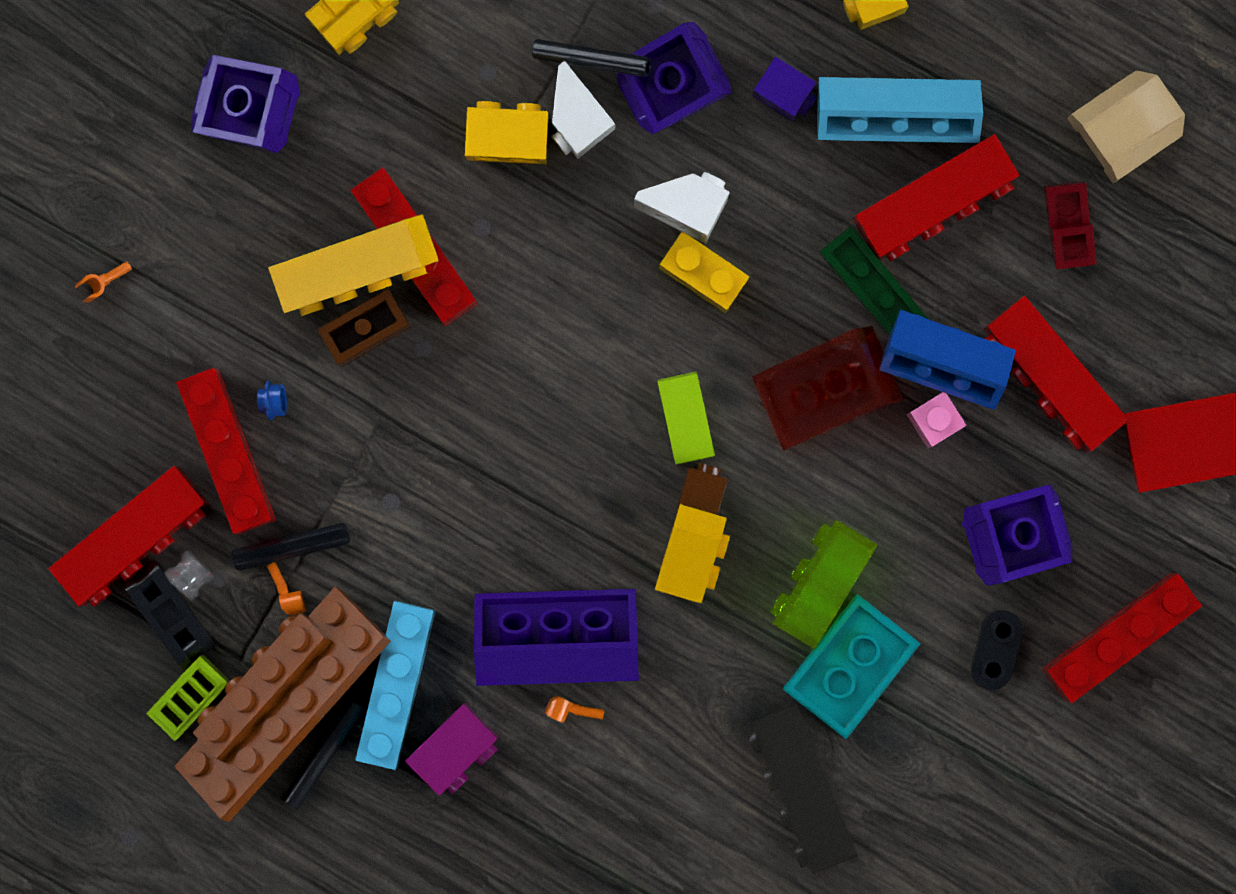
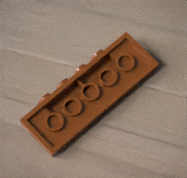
M336 586L309 616L300 612L298 616L286 618L279 626L278 632L280 636L273 644L258 649L251 659L253 666L244 676H237L230 680L225 687L226 696L217 706L206 708L198 717L199 726L193 732L198 740L174 767L221 820L226 822L232 820L391 642L352 599Z

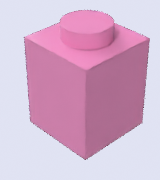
M944 392L906 414L927 449L967 426L947 393Z

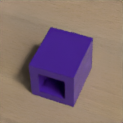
M776 56L752 94L754 98L792 122L798 113L805 117L818 97L812 93L816 85L815 81Z

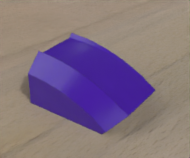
M695 22L683 23L632 53V55L645 56L652 59V68L648 77L616 72L617 84L639 126L652 135L732 93L729 77L725 74L708 41L707 35Z
M211 55L203 71L191 117V133L277 154L288 142L291 121L297 98L300 96L297 76L283 68Z
M1051 484L965 508L962 526L965 528L976 566L975 572L987 586L1007 582L1072 562V542L1059 497Z

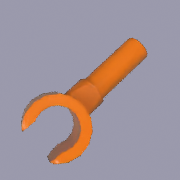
M126 261L100 276L96 274L86 275L76 284L75 289L84 283L89 284L93 288V294L84 299L83 302H92L103 293L105 286L131 271L132 268Z
M276 562L267 565L277 587L282 610L288 615L304 613L306 607L302 591L289 593L288 586Z
M560 696L552 697L544 711L548 717L561 723L565 722L569 712L600 720L604 716V710L581 706Z

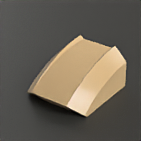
M1136 70L1072 113L1067 119L1075 131L1081 134L1104 167L1105 174L1114 184L1182 137L1185 113L1158 75Z

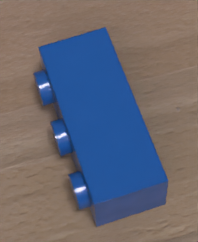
M900 310L890 332L879 370L995 410L1006 389L1016 350L1003 346L998 342L989 341L963 332L958 328L949 327L920 315Z

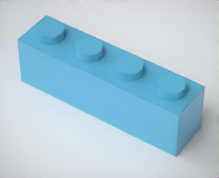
M819 77L817 97L818 140L980 143L983 120L981 80Z
M400 601L393 602L386 636L391 642L381 652L355 761L396 770L399 767L436 610Z

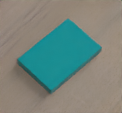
M856 594L782 689L847 739L921 643Z

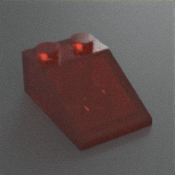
M873 326L848 331L752 376L783 450L814 439L904 400L894 376L879 370L884 352Z

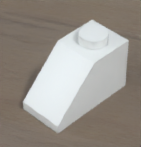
M564 61L558 66L552 126L556 133L551 137L565 155L572 151L577 159H579L614 131L615 123Z

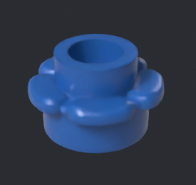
M271 380L266 381L265 389H258L257 392L258 410L260 413H266L268 420H273L275 416H285L287 411V396L284 384H272Z

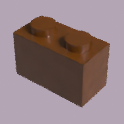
M387 289L317 330L337 365L342 368L412 327L393 294Z

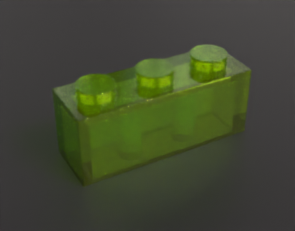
M836 519L833 520L830 526L826 523L821 525L811 542L817 546L810 560L802 557L790 577L796 581L789 595L783 592L780 593L769 612L775 616L772 621L773 625L813 649L817 647L878 544Z

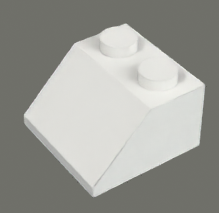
M703 172L701 177L690 174L638 191L634 198V208L706 244L728 200L730 192L724 189V181L709 173Z

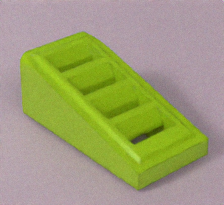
M201 655L146 714L174 741H177L198 719L199 715L206 708L210 707L224 692L230 680L204 655ZM198 672L214 686L210 692L194 677ZM187 683L204 698L200 703L183 689ZM176 695L180 696L193 709L189 715L172 700ZM165 706L183 721L178 727L161 712Z

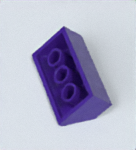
M636 589L475 594L474 662L476 686L639 681Z

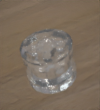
M186 550L181 555V562L176 567H169L164 572L170 582L192 601L199 595V589L204 584H210L216 578L208 567L189 550Z

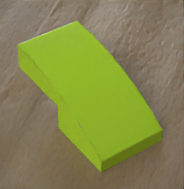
M697 372L658 379L657 383L675 465L715 456Z

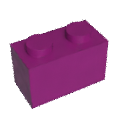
M465 702L405 762L438 796L445 790L452 795L468 780L469 777L464 771L474 761L482 766L498 750L493 743L499 736Z

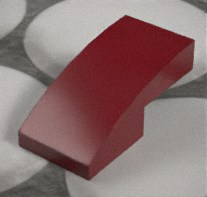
M1080 181L1044 186L1055 268L1058 270L1097 265L1086 182Z

